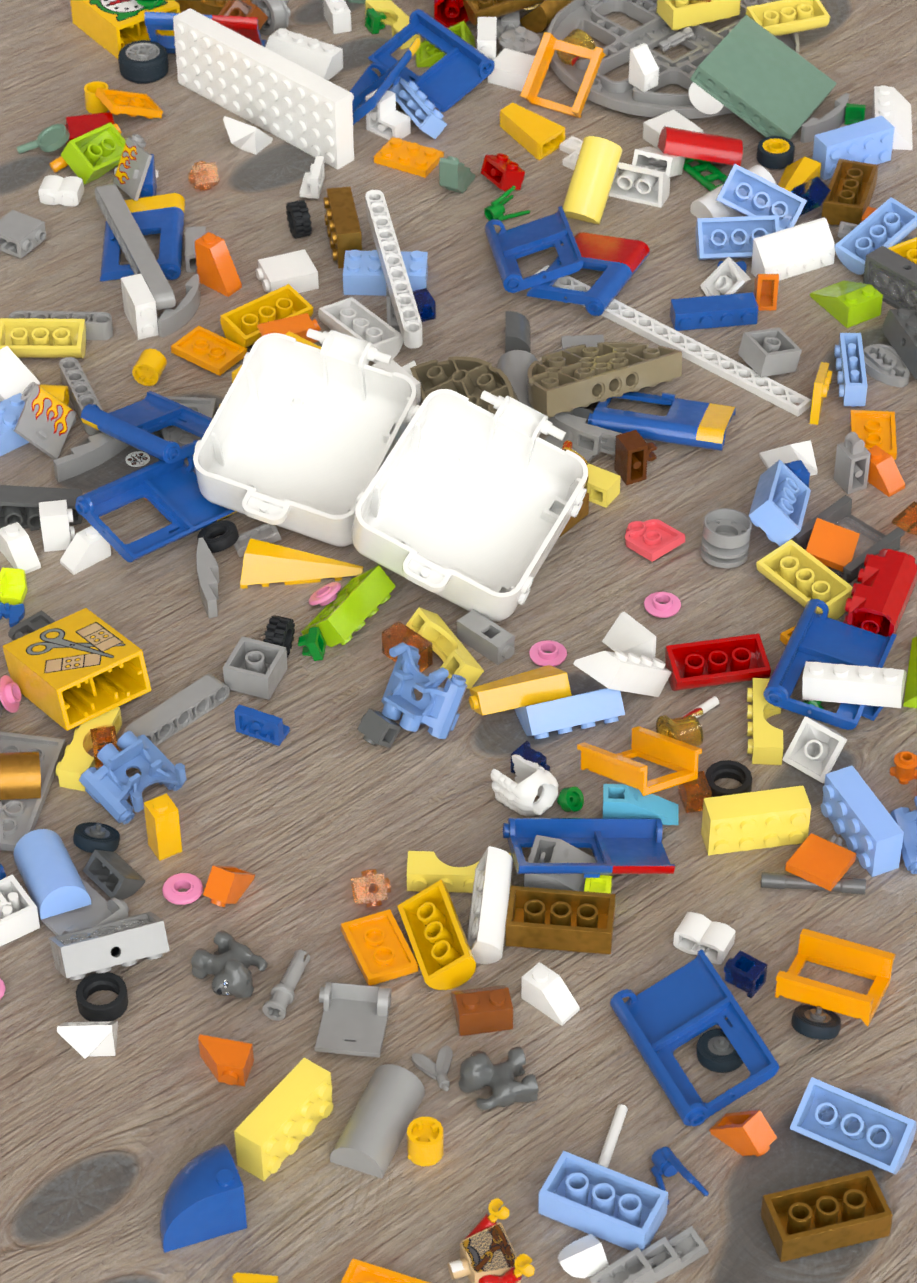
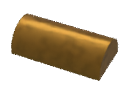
M463 0L466 13L473 25H478V17L498 18L544 2V0Z
M545 0L520 19V23L527 30L539 33L546 29L555 15L573 0Z
M39 752L0 753V800L41 798Z

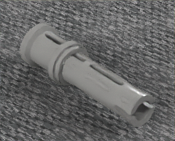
M296 950L294 952L293 958L280 983L272 988L270 1000L263 1005V1012L268 1018L277 1021L285 1018L286 1008L288 1004L293 1002L295 997L294 989L307 963L310 961L309 954L303 960L307 953L306 951Z

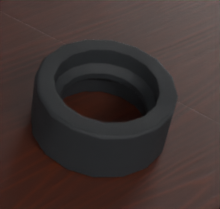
M731 760L718 761L712 764L705 773V795L707 798L751 792L752 775L750 770L745 765ZM722 778L737 780L742 786L735 789H726L717 786L714 782Z
M111 972L93 973L83 978L77 986L76 999L79 1013L90 1022L114 1021L127 1010L128 994L126 984L116 974ZM102 990L112 991L118 995L115 1000L103 1005H95L86 1000L91 994Z

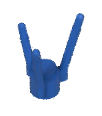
M662 1147L654 1152L651 1160L655 1166L651 1168V1172L655 1176L659 1189L666 1191L662 1175L671 1177L679 1172L704 1196L709 1194L703 1185L682 1165L669 1147Z

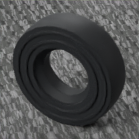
M224 520L214 522L203 528L198 533L197 540L203 537L211 553H216L234 545L239 538V533L233 522Z

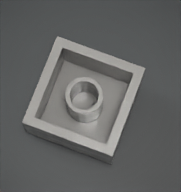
M778 327L744 332L738 354L760 377H768L796 372L802 350Z
M242 636L223 666L224 684L230 690L269 700L288 669L286 647Z

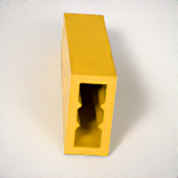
M512 102L500 110V127L538 160L543 159L560 148V143L565 141V127Z
M551 665L469 688L471 694L469 696L470 707L474 712L482 716L572 696L567 672Z

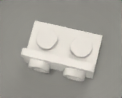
M316 156L314 164L310 166V172H305L299 193L301 198L319 199L325 177L324 156Z

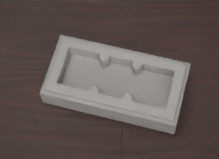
M265 523L240 534L234 547L239 557H242L250 538L274 543L281 540V536L275 525Z

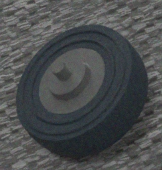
M86 822L77 825L73 835L74 844L78 848L93 853L95 849L114 852L117 850L120 840V834L115 828L97 822Z
M801 1005L795 1008L791 1024L798 1033L806 1037L829 1040L837 1037L839 1034L841 1019L835 1012L822 1009V1007Z
M721 1028L709 1030L700 1036L697 1042L696 1054L698 1061L706 1069L713 1072L726 1073L738 1069L743 1064L740 1056Z

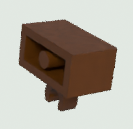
M637 430L616 435L614 470L621 476L626 485L646 480L647 461L657 459L653 452L657 450V446L653 442L646 443Z

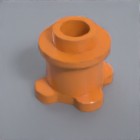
M908 751L896 754L894 757V764L896 766L890 768V775L895 776L899 783L903 785L908 784L912 779H917V756Z

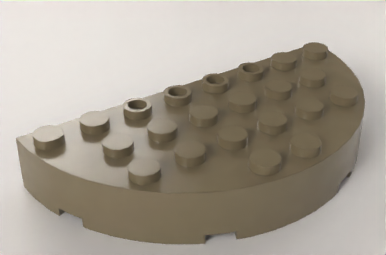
M600 342L597 343V347H586L585 344L562 348L541 356L540 362L534 361L530 365L527 373L528 400L535 410L550 418L554 417L557 413L571 412L577 407H588L594 402H604L607 398L621 397L627 392H638L644 387H654L660 382H671L674 378L682 376V351L665 346H659L658 349L648 348L647 343Z
M462 356L449 357L448 361L438 362L435 359L410 368L413 377L420 382L421 398L423 401L433 391L449 389L469 398L468 401L493 414L497 412V409L493 408L494 405L480 399L484 390L497 397L502 396L505 398L509 396L519 401L509 379L503 371L496 369L491 363L482 359Z

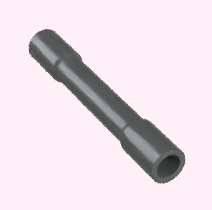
M762 872L761 888L829 891L798 876ZM841 878L831 891L865 895L866 879Z

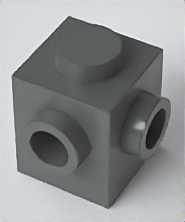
M370 708L363 715L361 723L357 728L358 731L364 734L363 739L368 743L388 748L391 747L402 729L399 724L385 717L380 711Z

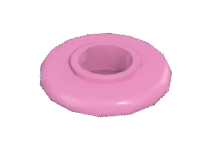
M332 582L319 588L310 596L309 604L312 606L318 604L325 606L337 598L336 593L340 590L341 584L339 582Z
M655 592L646 597L644 607L654 617L668 618L679 612L681 602L672 593Z
M546 640L535 643L531 647L529 654L535 664L542 667L547 665L555 667L565 661L567 650L556 641Z
M4 675L0 678V701L8 712L15 713L19 709L21 691L19 686L9 676Z
M179 873L165 881L162 893L169 902L185 905L199 899L204 887L197 876L190 873ZM179 889H188L186 892H178Z

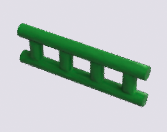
M685 157L683 170L708 191L714 190L726 181L727 176L709 161ZM694 161L699 163V165L694 167L688 164ZM708 170L711 173L703 176L700 172ZM720 180L722 184L715 186L711 182Z

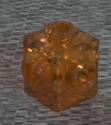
M199 161L194 163V166L188 172L189 182L193 184L194 189L200 188V191L212 189L211 186L218 185L220 180L216 162L206 163V161Z
M376 869L361 871L362 876L350 878L354 904L366 903L367 907L382 905L381 900L388 899L387 893H391L389 878H385L384 873H377ZM373 884L374 890L369 892V886Z

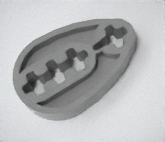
M873 344L863 349L865 369L869 376L898 388L908 385L909 369L892 346Z

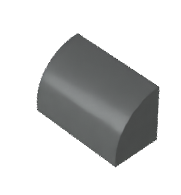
M506 311L505 353L512 350H523L531 353V327L528 319L518 312Z
M95 849L83 869V872L110 898L126 899L135 894L145 883V880L116 852Z

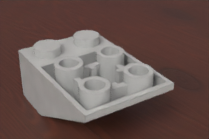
M539 835L535 837L528 863H596L594 857L561 839ZM524 874V887L584 891L585 878L583 874Z

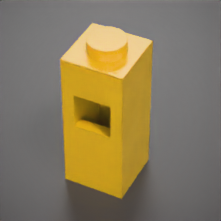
M166 793L144 802L148 845L158 860L161 861L182 852L179 812L168 794Z

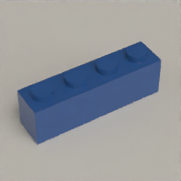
M753 292L671 299L670 318L676 331L757 324L758 305Z

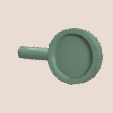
M63 124L51 125L38 135L37 140L18 146L17 151L21 154L38 147L44 152L55 151L68 141L69 131Z

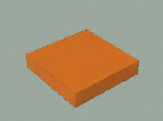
M816 518L806 551L825 566L843 572L844 567L852 561L860 534Z
M811 833L787 861L785 871L831 891L856 861L857 853Z

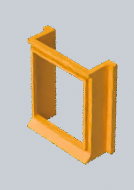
M544 32L520 96L525 98L530 104L581 119V113L602 59L606 56L603 48L595 47V50L557 40L551 33ZM555 50L590 60L573 107L537 97Z
M640 726L632 728V747L624 752L615 754L585 742L577 744V749L581 750V770L588 769L591 772L639 789L643 796L698 779V754H702V748ZM640 757L677 772L647 781V765L631 760V758Z
M803 928L800 933L798 953L787 972L779 970L776 976L775 997L779 998L781 995L784 998L816 1007L819 1006L822 1009L857 1019L860 1018L868 1027L890 984L893 961L896 954ZM806 961L872 979L874 982L867 995L801 977L799 974Z

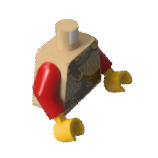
M495 1198L489 1203L488 1210L491 1214H486L460 1243L461 1259L448 1263L449 1273L453 1280L468 1276L471 1283H521L522 1275L531 1277L534 1274L535 1268L530 1264L532 1259L527 1254H521L517 1257L502 1223L497 1224V1219L504 1220L509 1216V1209L503 1206L499 1210L503 1205L502 1200Z

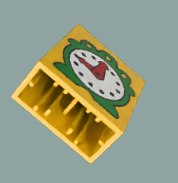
M70 0L73 24L118 60L120 50L127 44L134 41L150 40L145 25V12L180 13V5L175 0H164V2L155 7H143L135 0ZM156 30L157 34L174 36V31Z

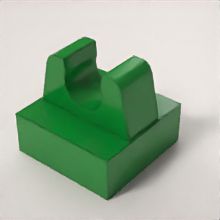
M374 8L367 9L365 27L371 34H379V30L385 28V24L380 21L386 19L387 16L383 12H376Z
M846 104L844 124L851 125L864 121L866 105Z
M319 627L309 628L308 634L299 637L298 646H304L302 650L303 656H312L314 661L323 660L327 643Z

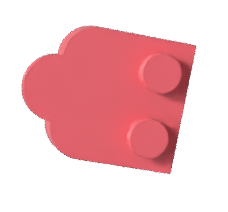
M650 519L645 522L633 521L628 524L625 534L626 546L652 562L685 542V534L657 519Z

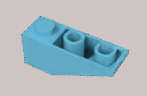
M603 784L602 818H660L662 825H679L678 804L654 794L643 796L639 789L625 784Z

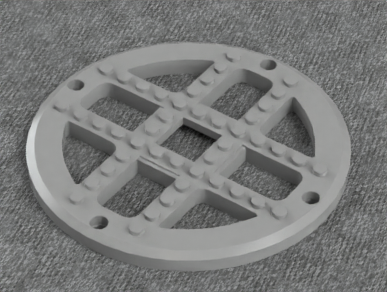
M573 0L560 10L551 21L548 33H551L557 40L575 45L580 33L584 32L607 45L603 48L606 56L601 61L589 92L588 100L609 109L643 117L655 118L675 110L687 119L706 118L732 113V111L724 106L718 113L705 114L693 106L689 93L673 94L654 91L668 84H677L689 90L693 83L690 78L697 67L746 15L747 7L770 3V1L741 0L740 15L736 16L740 20L717 32H713L701 24L689 26L693 30L694 36L688 40L686 38V41L681 43V45L693 51L673 61L652 49L658 47L659 42L667 41L668 37L680 31L682 33V30L687 27L680 30H672L657 13V0ZM618 11L638 20L643 25L630 31L604 16ZM797 32L776 36V38L799 54V37ZM642 43L647 44L659 68L658 86L645 92L630 84L629 78L622 81H612L603 76L629 62L630 49ZM555 50L550 66L559 79L578 94L590 60L578 58L572 66L571 63L573 58L576 57L575 55Z

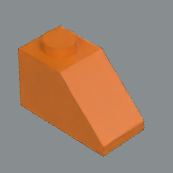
M758 274L756 276L754 296L758 305V311L776 310L779 274Z
M877 445L868 449L871 453L868 482L888 497L903 490L906 484L893 457Z
M213 865L203 895L211 898L210 902L221 907H225L226 904H236L254 880L255 874L234 866Z
M200 1034L198 1038L200 1057L217 1081L228 1085L245 1087L254 1063L253 1044Z
M760 1110L726 1113L709 1129L713 1136L742 1156H761L769 1151V1145L777 1139V1136Z

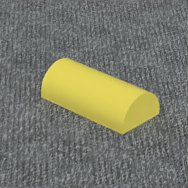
M781 0L749 6L746 9L747 16L775 37L826 27L830 20V15L820 0Z
M588 136L584 138L562 207L566 217L600 224L622 153V148L619 145L599 137Z
M0 318V349L8 346L18 358H84L86 351L85 319Z
M789 540L756 562L757 570L804 608L809 600L819 599L825 602L829 608L828 618L837 620L846 612L845 605L848 597L852 598L853 587L793 540ZM817 606L816 614H822V609Z

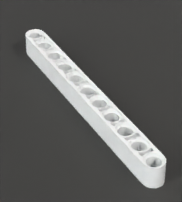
M370 190L365 196L366 214L403 343L408 348H418L423 344L422 322L386 200L382 191Z

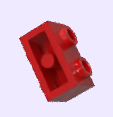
M498 153L497 155H485L481 174L501 190L507 191L512 186L516 187L515 190L521 189L525 171L519 167V164L512 162L507 155Z

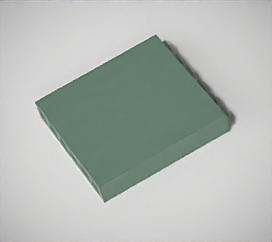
M747 15L703 60L690 78L692 82L765 137L779 136L789 140L796 135L802 125L813 115L837 84Z

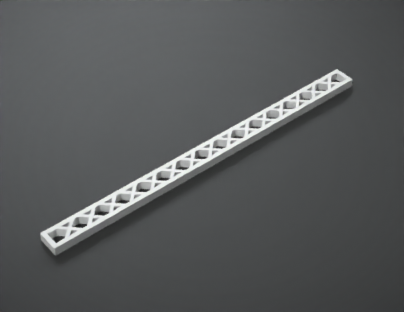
M549 265L545 266L537 273H540L541 271H546ZM569 275L558 278L552 286L584 292L589 291L591 288ZM615 299L602 313V316L660 346L682 351L683 358L797 417L811 407V399L766 376L760 377L747 366Z

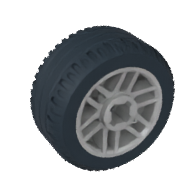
M134 41L124 46L119 52L120 73L130 82L137 84L153 83L159 81L168 73L167 50L155 41Z

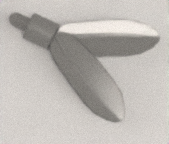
M444 1046L439 1050L436 1064L422 1054L414 1053L411 1055L412 1062L418 1069L437 1080L439 1087L444 1089V1091L449 1090L450 1082L447 1074L453 1055L452 1049L449 1046Z

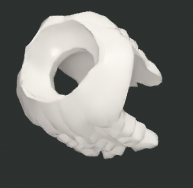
M514 754L512 755V762L515 764V782L496 769L491 771L492 789L495 792V798L498 802L503 803L504 806L518 812L519 815L526 817L541 816L552 807L559 796L558 782L549 771L539 766L538 763H533L532 761L525 760L520 755ZM536 795L539 796L540 798L536 802H534Z

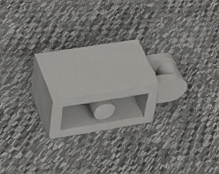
M856 432L848 433L845 437V442L837 444L834 480L847 494L867 488L871 453L864 447L865 442L858 437Z

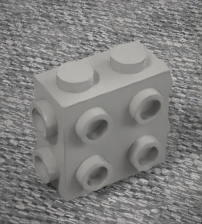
M11 210L0 219V251L23 258L46 239L44 221L15 210Z

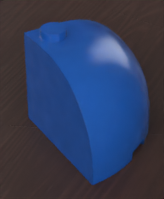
M224 1143L207 1149L194 1157L179 1171L170 1184L163 1200L160 1214V1233L164 1253L247 1228L244 1186L232 1155Z

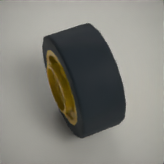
M766 137L758 143L757 161L762 166L770 169L786 168L793 163L795 146L793 142L784 137Z

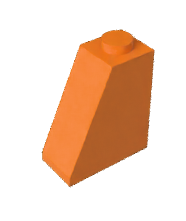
M210 232L195 241V253L199 283L227 297L241 289L240 278L224 239Z
M308 313L257 325L262 336L270 333L285 335L290 331L312 343H316L318 340L307 337L308 329L321 330L317 320H311Z

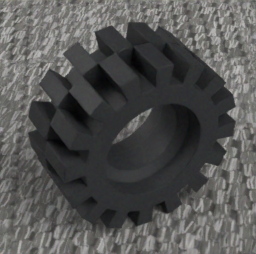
M304 200L288 202L286 204V215L292 237L296 239L310 236L312 234V223L307 204Z
M273 615L266 626L267 631H265V639H263V642L286 647L287 658L293 646L292 641H294V620Z

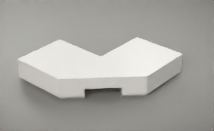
M571 136L560 143V150L570 154L563 159V166L572 170L575 169L583 140Z

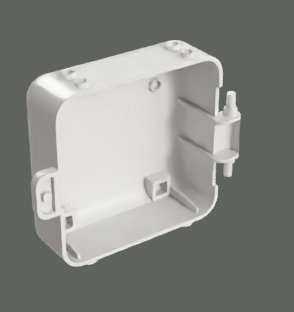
M309 328L307 337L318 340L322 344L321 349L297 342L296 338L284 334H266L254 343L250 352L245 354L243 365L203 438L198 440L195 445L193 461L200 492L211 503L268 524L294 531L333 546L344 547L353 544L352 527L355 517L354 510L357 506L356 499L361 490L366 491L412 420V413L417 406L416 386L406 375L397 372L390 373L369 366L370 360L374 362L378 360L390 364L392 361L391 355L379 352V349L375 348L373 343L334 330L322 333Z
M436 390L425 398L421 406L417 405L411 416L413 417L372 482L366 491L361 490L356 499L357 506L354 510L352 542L361 555L469 612L474 609L492 622L502 621L515 611L518 604L523 605L525 603L534 577L571 516L577 517L583 504L582 500L587 492L584 486L588 477V468L584 460L577 454L569 450L564 451L539 438L540 434L543 433L563 440L566 432L553 426V423L548 421L549 417L509 396L505 398L502 396L497 397L484 390L480 399L494 405L493 408L497 409V412L493 414L468 401L469 398L453 390Z

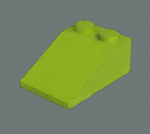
M464 21L448 28L475 47V37ZM427 40L420 42V48L416 52V65L418 68L432 67L446 54Z
M110 122L69 141L61 156L74 173L83 179V183L86 185L99 179L119 164L126 140Z
M843 280L810 293V297L846 328L881 315L883 295L871 284Z

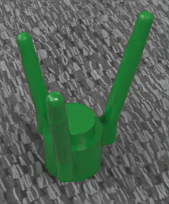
M512 186L484 209V214L489 221L497 219L502 222L530 213V210L503 215L505 213L503 205L513 198V195H508L516 189L515 186Z

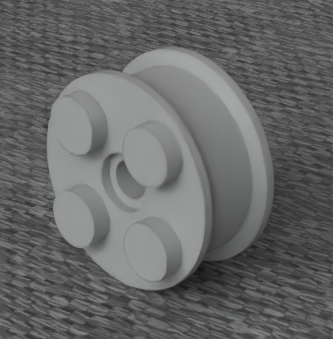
M252 0V3L257 5L269 17L259 30L262 34L271 35L279 28H287L291 11L284 0Z
M516 27L515 29L508 30L499 37V44L501 46L499 54L506 48L536 56L537 47L540 45V38L536 33L526 30L525 27Z

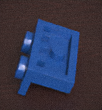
M240 704L234 710L236 732L280 746L290 732V727L283 725L282 718Z

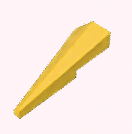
M805 156L785 168L778 186L799 196L803 190L820 177L821 163Z
M250 538L244 553L240 588L246 589L248 585L261 584L262 587H269V583L284 582L285 585L321 582V579L335 578V581H341L342 577L358 576L364 573L363 566Z

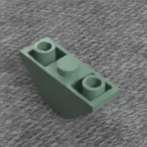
M448 156L445 159L440 157V186L446 190L464 194L476 175L464 163L459 162L458 158Z

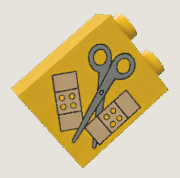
M87 608L2 646L10 678L19 686L21 694L66 731L152 691L142 649Z

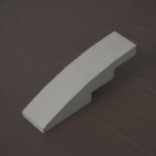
M103 432L89 436L88 443L71 448V455L53 460L55 478L58 482L80 475L108 461L130 445Z
M202 537L198 538L196 552L198 587L205 611L209 618L218 616L219 568Z
M690 1226L669 1241L666 1237L661 1238L642 1252L638 1247L589 1278L591 1283H656L709 1253L695 1229Z

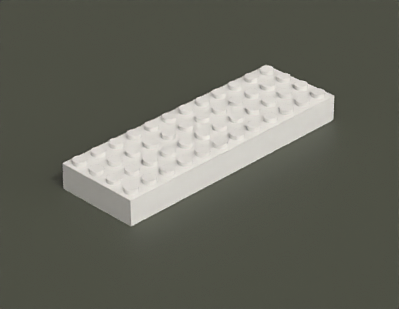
M190 8L173 17L179 84L315 158L316 156H324V163L337 170L354 160L351 92Z

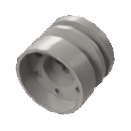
M721 508L710 511L705 516L700 550L703 560L719 568H735L743 565L748 558L752 528L750 518L745 513L736 509Z

